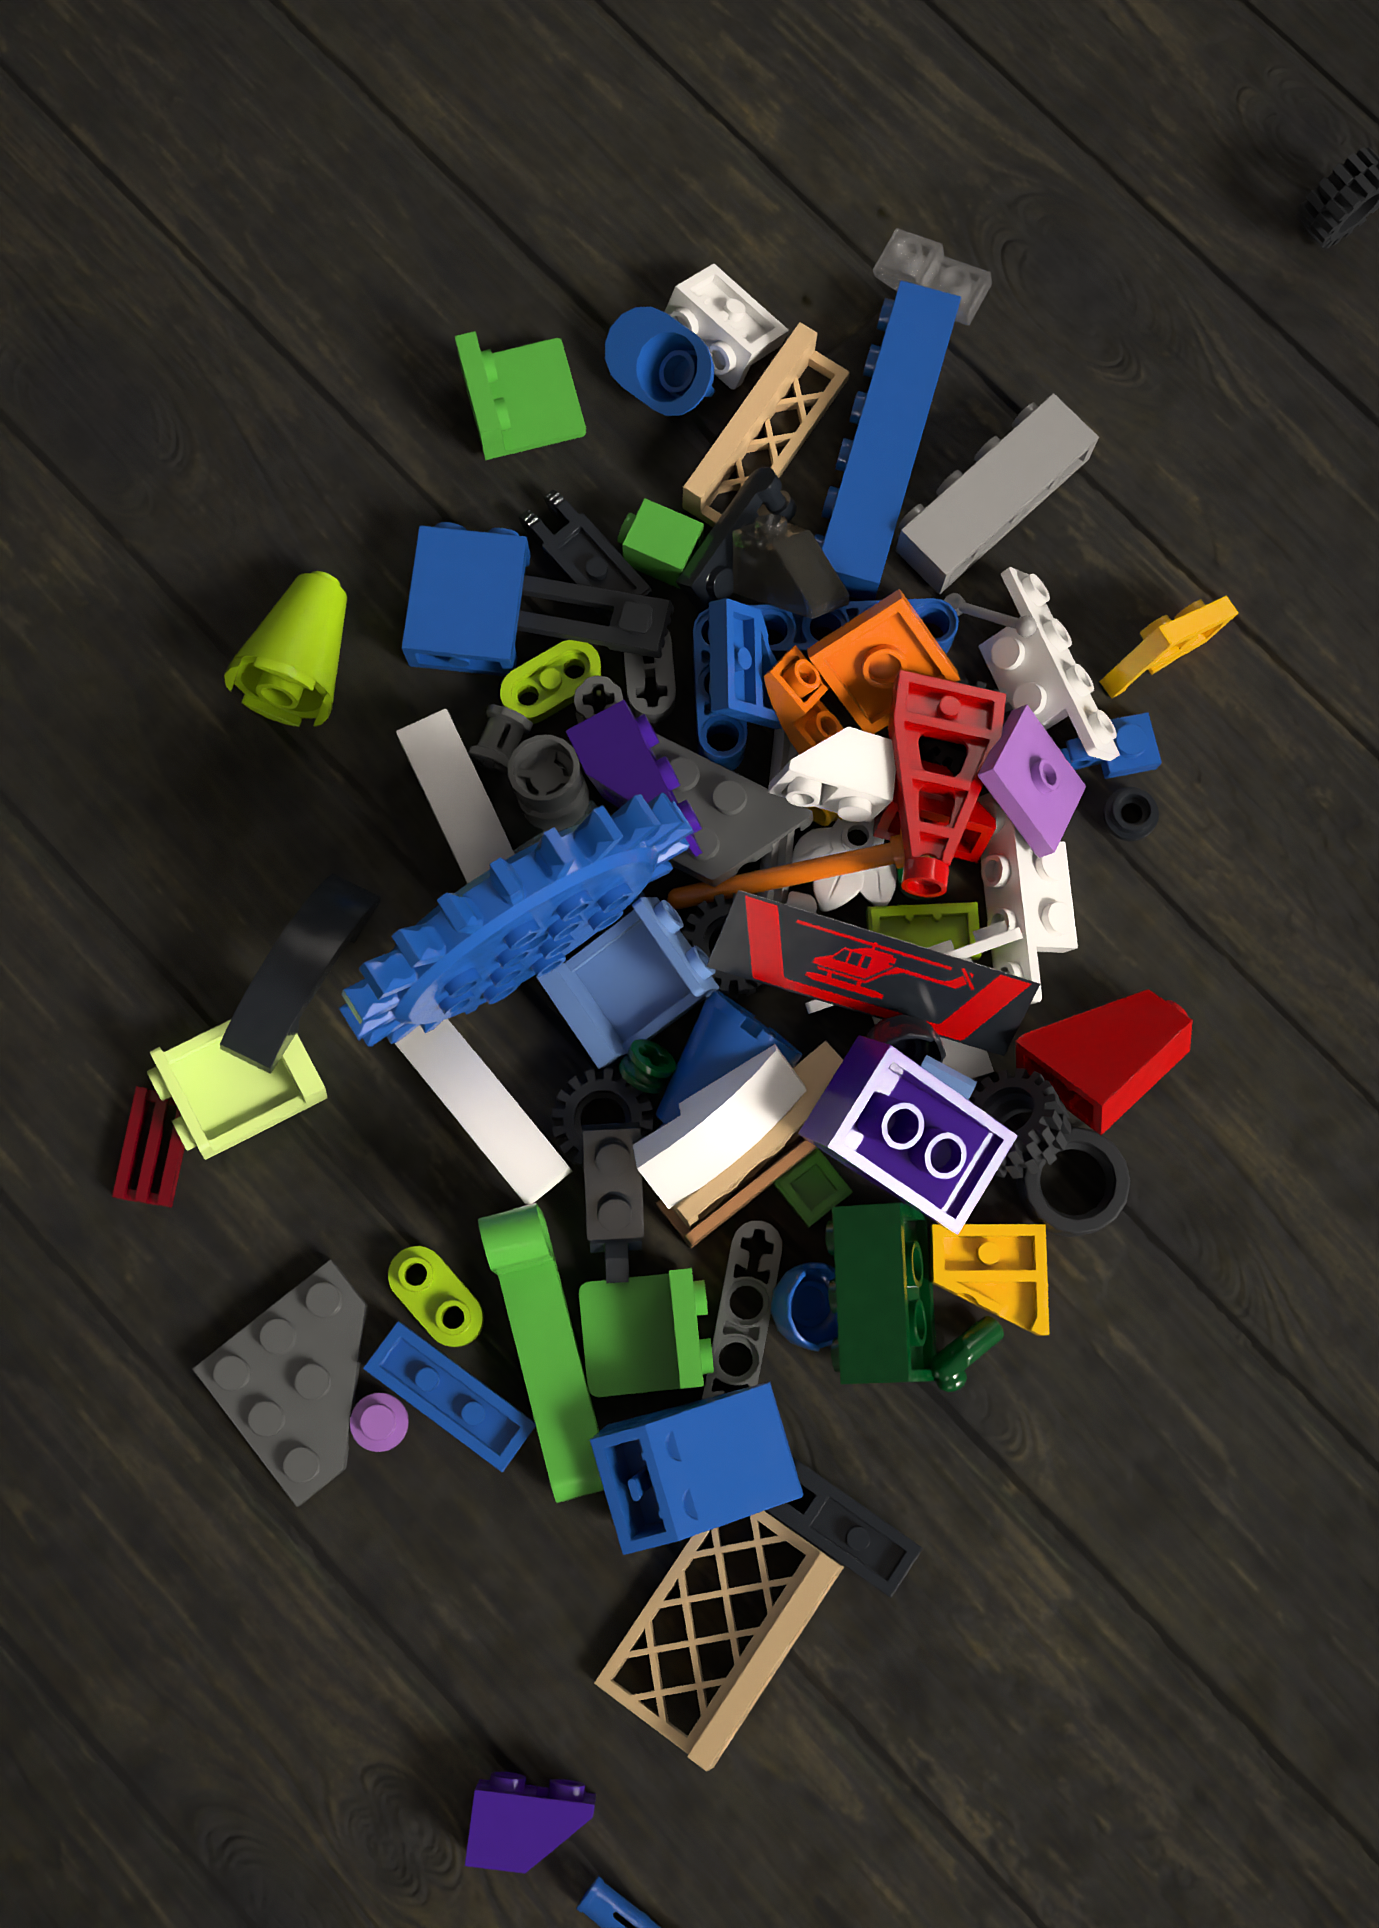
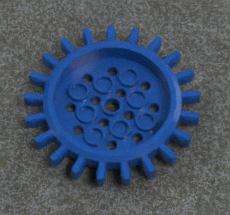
M661 793L649 803L645 801L641 794L634 795L611 817L604 806L595 808L579 825L561 832H557L555 827L544 832L539 842L523 849L506 860L501 857L489 864L490 869L472 880L454 894L445 893L438 898L437 902L439 905L416 925L401 928L392 935L396 943L393 949L387 954L364 962L359 967V970L365 979L343 989L341 995L346 1004L339 1007L341 1014L358 1041L363 1038L367 1046H373L385 1037L388 1038L391 1044L398 1043L419 1025L424 1033L430 1032L445 1019L463 1012L467 1015L485 1002L494 1004L515 991L522 982L534 975L541 977L559 967L566 960L568 953L595 933L603 931L623 915V910L628 905L633 904L641 897H645L642 890L646 885L669 874L673 869L668 860L688 850L690 844L685 837L694 832L675 801L671 802L665 793Z

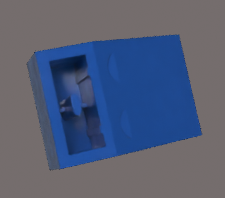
M770 1382L608 1424L590 1439L623 1555L677 1542L803 1497V1491Z

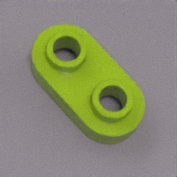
M565 640L506 675L500 688L502 705L524 715L533 724L543 721L574 703L575 691L583 684L585 679L597 675L601 676L599 654L592 645L585 642ZM577 665L584 669V674L579 678L572 679L565 675V671L570 666ZM526 692H533L538 696L537 702L530 706L521 704L519 698Z
M422 1246L406 1248L394 1257L388 1271L390 1287L426 1331L437 1342L449 1347H461L474 1341L483 1328V1308L477 1298L436 1252ZM422 1264L427 1271V1277L422 1284L413 1286L407 1280V1271L412 1265ZM451 1307H459L464 1313V1321L456 1329H450L444 1323V1314Z

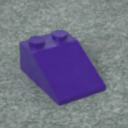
M860 1035L855 1040L798 1135L844 1166L956 1235L961 1231L1018 1136L893 1046Z

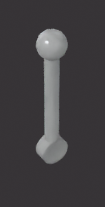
M958 593L949 594L944 599L945 602L951 604L955 609L957 616L964 613L1016 629L1017 633L1022 637L1032 636L1036 632V621L1030 616L1016 618L966 603Z

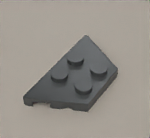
M656 734L660 743L651 748L657 760L664 756L667 757L681 786L672 791L678 803L686 799L688 800L702 827V830L694 833V836L703 853L695 857L684 851L668 860L673 867L706 884L717 887L722 882L735 876L744 864L756 862L771 852L774 843L798 827L802 831L811 825L814 819L812 810L793 805L784 797L770 794L767 788Z

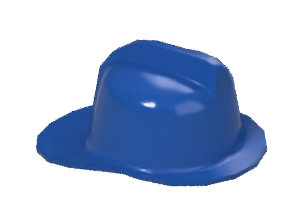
M635 307L621 314L610 327L605 341V361L611 376L621 387L654 411L665 416H680L694 409L704 397H712L716 390L712 386L715 367L708 346L697 334L667 313L653 307Z

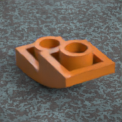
M796 645L793 646L764 675V681L772 707L777 714L780 724L791 744L800 755L844 728L820 701V698L830 686Z

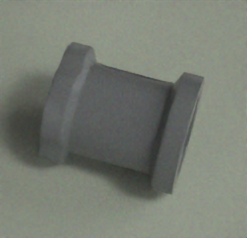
M597 675L585 679L583 684L576 689L574 696L577 723L579 724L596 715L593 710L594 701H605V709L622 701L621 688L605 676Z
M491 704L485 713L488 721L477 746L470 747L468 755L476 764L493 772L508 775V761L514 749L519 746L523 734H530L533 723L517 711Z

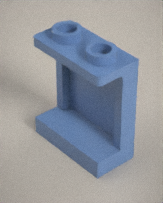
M657 897L639 898L632 904L634 908L632 912L568 961L562 963L548 974L537 977L598 1069L619 1064L628 1055V1048L634 1040H651L709 997L714 990L717 991L720 988L712 977L715 969L706 967L709 957L698 946L691 947L680 931L684 926L681 917L666 900L660 902Z

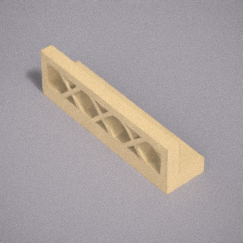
M799 322L683 486L684 510L714 527L722 514L709 506L719 493L740 490L748 477L744 476L741 460L746 453L768 449L772 463L770 468L774 470L778 478L781 477L849 379L850 372L815 351L817 332ZM808 366L831 379L824 392L808 395L801 394L798 379ZM792 389L794 397L786 398ZM813 406L808 415H806L805 407ZM797 409L800 426L796 432L773 436L770 423L772 416L776 412ZM764 429L766 438L757 439ZM785 446L778 456L776 448ZM734 470H736L737 479L728 480Z
M824 1041L793 1068L804 1083L807 1091L786 1115L732 1165L703 1187L671 1207L690 1231L733 1198L803 1138L798 1135L800 1129L843 1061L827 1041Z

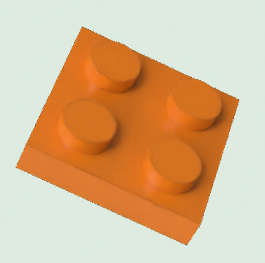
M900 589L807 648L810 661L860 728L871 734H875L889 724L894 680L900 670L952 682L960 680L957 669Z

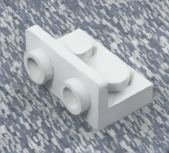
M715 264L710 265L675 286L665 313L686 326L703 340L708 346L715 367L714 374L733 390L743 383L752 364L782 346L789 332L782 323Z

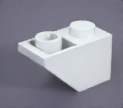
M847 727L791 759L770 781L768 793L784 797L789 803L796 806H815L838 813L839 817L847 821H865L870 823L893 801L896 768L892 740Z

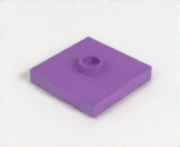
M1027 704L1011 711L1002 728V737L992 747L978 773L979 779L1033 852L1039 858L1055 853L1086 785Z

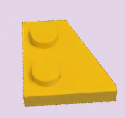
M939 1224L929 1226L932 1284L1037 1336L1049 1335L1046 1224H964L958 1235Z

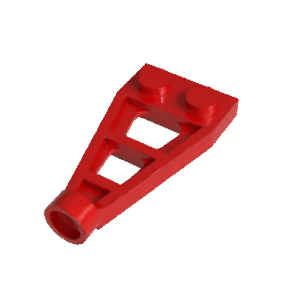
M903 670L899 671L894 680L888 732L889 739L893 743L896 768L895 786L905 854L901 887L912 895L937 897L945 894L947 891L949 866L983 787L978 773L990 750L1002 737L1006 702L1005 693ZM921 736L957 743L966 747L967 756L957 776L951 777L925 771L921 764L918 744ZM919 791L954 799L947 827L920 820ZM928 855V856H931V857H933V858H930V857H921V856Z

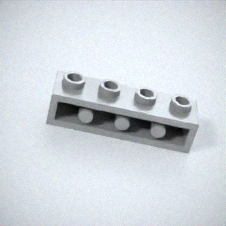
M1054 393L1039 407L1033 402L1023 409L1013 421L1011 426L1014 429L1002 440L997 436L991 438L974 457L976 463L964 474L960 470L953 472L940 485L936 492L938 497L925 508L918 504L900 522L898 528L901 532L895 551L939 595L1089 460L1099 436Z

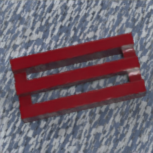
M136 1086L113 1190V1198L172 1208L185 1149L174 1125L159 1194L151 1193V1187L169 1105L177 1106L173 1097L161 1101L157 1091ZM149 1102H153L155 1107L137 1190H133L131 1186ZM178 1107L175 1119L182 1116Z

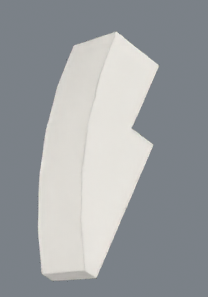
M445 708L397 730L396 733L467 884L490 869L489 864L500 857L506 860L515 855L447 709Z
M776 1044L680 1102L678 1104L681 1114L679 1117L633 1144L637 1169L666 1207L670 1209L703 1187L754 1146L786 1115L807 1091L806 1087Z

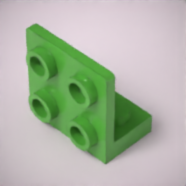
M475 331L455 336L460 367L485 460L585 436V422L564 346L560 338L492 353L491 349L480 350Z

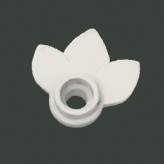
M838 818L833 827L812 829L803 835L794 848L792 863L884 844V839L873 836L874 819L869 823L865 821L851 822ZM852 830H861L866 834L867 842L864 845L855 846L849 842L847 834ZM892 864L813 881V891L820 910L823 912L834 910L853 899L858 892L873 906H887L892 899L896 887V866Z

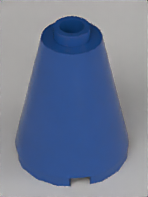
M714 990L704 1002L676 1065V1069L656 1110V1116L662 1121L659 1128L681 1115L678 1105L680 1102L776 1044L792 1068L797 1066L796 1063L803 1054L771 1027H766L754 1018L755 1015L722 992Z

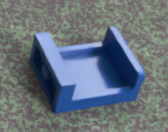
M449 522L438 523L435 527L419 526L402 642V650L409 666L506 676L516 669L518 658L515 649L525 567L529 566L531 556L526 536H520L517 532L506 528H492L488 530V533L468 531L461 525Z

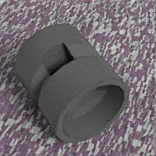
M537 735L524 740L514 749L508 761V777L525 818L535 827L546 831L554 827L557 831L573 826L583 817L589 805V790L574 748L562 738L553 735Z

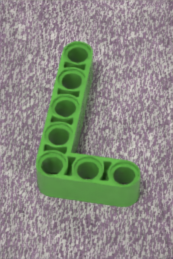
M537 1203L478 1218L481 1238L490 1269L499 1277L555 1501L560 1503L603 1491V1484L590 1443V1439L599 1432V1427L590 1392L588 1391L578 1345L543 1212Z

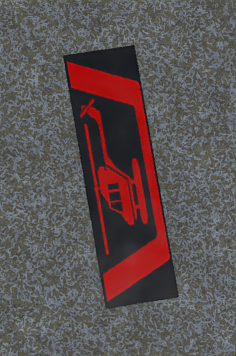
M738 890L706 966L879 1019L902 1014L920 1018L930 1024L939 1037L1002 1056L1006 1054L1041 984Z

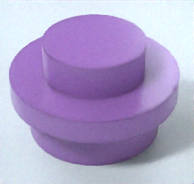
M374 1393L364 1397L356 1404L350 1417V1429L356 1442L363 1448L374 1452L387 1451L397 1446L405 1437L409 1425L408 1413L403 1403L387 1393Z

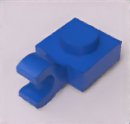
M1148 712L1110 719L1117 734L1113 741L1120 754L1111 761L1089 756L1080 738L1068 740L1066 742L1067 748L1060 750L1074 770L1101 764L1105 779L1155 770L1162 763Z

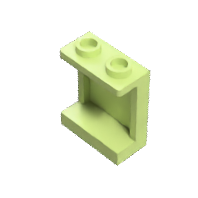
M231 1020L168 1051L163 1052L160 1047L150 1051L156 1067L148 1070L147 1074L161 1101L173 1097L182 1116L172 1120V1123L187 1151L198 1146L204 1159L207 1160L327 1099L325 1086L297 1034L271 1074L220 1049V1042Z

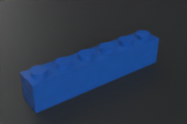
M900 280L895 300L885 298L877 325L878 330L885 331L881 346L871 344L863 376L872 378L868 393L857 392L849 420L850 423L858 424L854 441L846 438L843 439L835 468L844 472L840 488L829 487L821 517L830 519L826 536L815 535L807 563L809 566L816 567L814 587L864 601L875 600L961 296Z

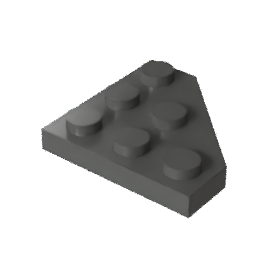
M332 1260L325 1263L193 1368L194 1372L296 1507L301 1506L347 1467L350 1417L355 1406L360 1369V1349L368 1305Z

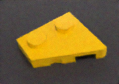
M1225 596L1207 605L1204 604L1202 599L1197 600L1181 610L1172 621L1168 615L1158 618L1140 632L1143 641L1099 682L1111 699L1120 695L1146 670L1153 675L1179 657L1207 642L1238 614V611L1229 598Z

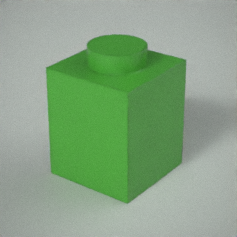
M645 498L637 515L629 513L626 516L618 535V543L622 544L623 558L633 569L680 589L676 580L703 543L704 523Z

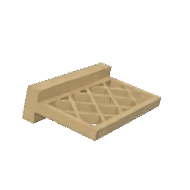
M766 1511L750 1516L754 1536L752 1541L722 1546L719 1527L692 1536L594 1683L688 1754L687 1757L706 1772L714 1768L844 1568V1566ZM759 1522L778 1536L762 1539ZM711 1533L714 1548L700 1550ZM787 1541L806 1555L792 1577L769 1581L763 1546ZM756 1547L762 1582L729 1588L723 1553ZM715 1555L721 1590L689 1596L685 1574L686 1569L693 1559ZM679 1583L681 1598L666 1600L676 1584ZM786 1585L774 1604L771 1588ZM763 1589L767 1608V1616L760 1627L737 1631L731 1595ZM723 1597L729 1633L696 1639L691 1603ZM682 1605L688 1640L656 1646L652 1620L661 1608ZM645 1632L648 1648L633 1650ZM754 1635L741 1654L738 1638ZM730 1639L734 1659L733 1668L726 1678L704 1681L698 1645ZM689 1647L695 1683L663 1689L657 1653ZM649 1654L655 1691L633 1695L613 1680L627 1658ZM720 1686L708 1705L705 1688ZM697 1690L701 1717L687 1736L669 1722L665 1696ZM656 1697L658 1713L641 1700Z

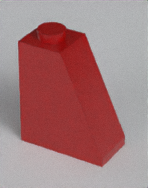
M1147 989L1021 1035L1015 1041L1016 1068H1026L1029 1075L1036 1071L1043 1076L1045 1081L1048 1079L1066 1109L1098 1134L1102 1135L1190 1051L1193 1020L1188 1017L1180 1005L1171 1000L1165 1001Z

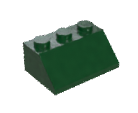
M903 1203L832 1207L833 1221H828L826 1225V1245L829 1254L834 1256L835 1279H831L829 1282L828 1299L832 1313L837 1314L838 1337H834L832 1340L831 1360L834 1371L840 1373V1384L936 1381V1378L932 1376V1369H930L932 1358L936 1355L933 1284L931 1283L929 1218Z

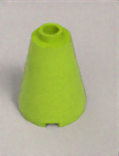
M321 571L299 575L229 663L224 674L226 687L231 692L235 684L245 694L241 703L268 719L291 726H300L303 718H316L313 726H318L329 718L333 707L347 595L340 587L339 581L332 575Z

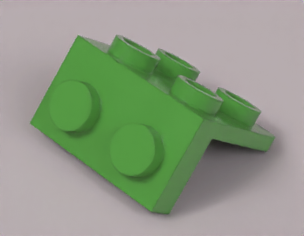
M692 1268L669 1270L668 1274L630 1277L629 1282L606 1284V1280L584 1283L580 1287L579 1301L587 1387L591 1395L607 1397L704 1386L703 1374L714 1373L710 1338L699 1339L697 1316L708 1315L704 1280L693 1281Z

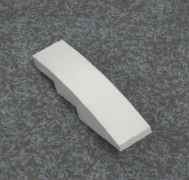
M448 1019L443 1020L434 1030L424 1033L419 1025L398 1043H395L526 1205L533 1204L572 1172L559 1153Z

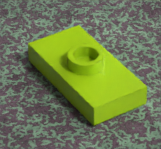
M978 903L867 907V930L925 948L951 940L956 950L976 943L973 931L979 930ZM981 953L971 956V959L979 960Z

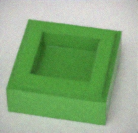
M818 1148L773 1183L807 1228L828 1213L832 1207H835L853 1193Z

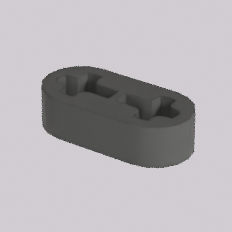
M669 630L667 636L664 637V648H661L662 657L661 659L653 657L654 663L644 664L643 655L623 652L629 708L636 718L645 713L650 723L663 721L670 716L675 708L676 686ZM655 677L658 694L667 695L658 699V706L647 707L646 699L636 697L645 694V678Z

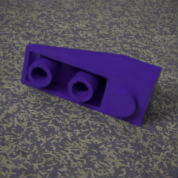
M622 700L566 730L586 775L604 799L621 808L634 795L641 794L645 801L649 803L659 794L665 793L671 802L675 801L694 831L685 837L690 844L686 851L695 857L703 853L694 836V833L702 830L701 824L687 799L678 803L672 790L681 786L667 757L664 756L657 760L651 747L659 744L660 741L645 713L635 718L625 700Z

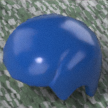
M808 1262L797 1265L786 1271L773 1290L771 1314L776 1328L794 1345L808 1350L819 1351L820 1348L832 1345L833 1338L838 1337L837 1314L832 1313L828 1299L829 1282L831 1279H835V1268L831 1265L821 1262Z

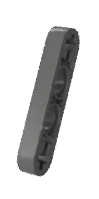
M750 1221L743 1224L735 1232L732 1239L711 1346L714 1373L706 1374L702 1399L724 1394V1391H712L714 1378L729 1385L747 1384L748 1387L758 1385L771 1315L772 1293L776 1287L782 1255V1239L779 1232L771 1224L764 1221ZM754 1231L764 1233V1242L772 1245V1253L761 1256L757 1273L769 1272L767 1284L753 1277H733L735 1266L747 1270L749 1251L741 1249L740 1242L742 1239H751ZM749 1286L760 1293L762 1309L755 1318L743 1320L732 1312L730 1297L737 1288ZM730 1343L745 1345L752 1355L750 1369L738 1377L726 1374L719 1364L721 1350Z

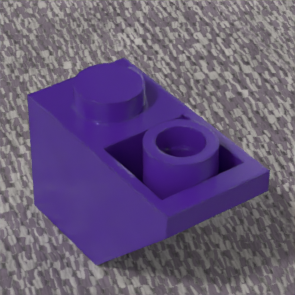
M492 1772L490 1780L479 1779L474 1791L465 1866L525 1874L593 1818L596 1793L584 1792V1783L568 1779H551L549 1787L525 1785L526 1776L511 1772Z

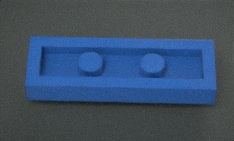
M400 1321L396 1323L363 1368L501 1472H504L536 1427L534 1420Z

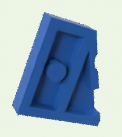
M728 598L709 602L708 640L710 643L709 694L711 697V712L776 730L782 729L777 714L772 707L764 681V675L777 661L769 647L768 632L761 610Z

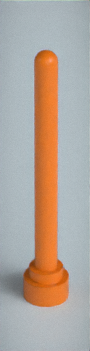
M900 829V835L890 836L889 843L738 874L722 882L717 887L704 882L677 887L669 892L667 900L674 909H684L698 906L703 901L707 903L714 902V896L724 894V900L733 898V893L737 894L738 890L755 894L895 864L896 869L904 868L905 854L902 831Z

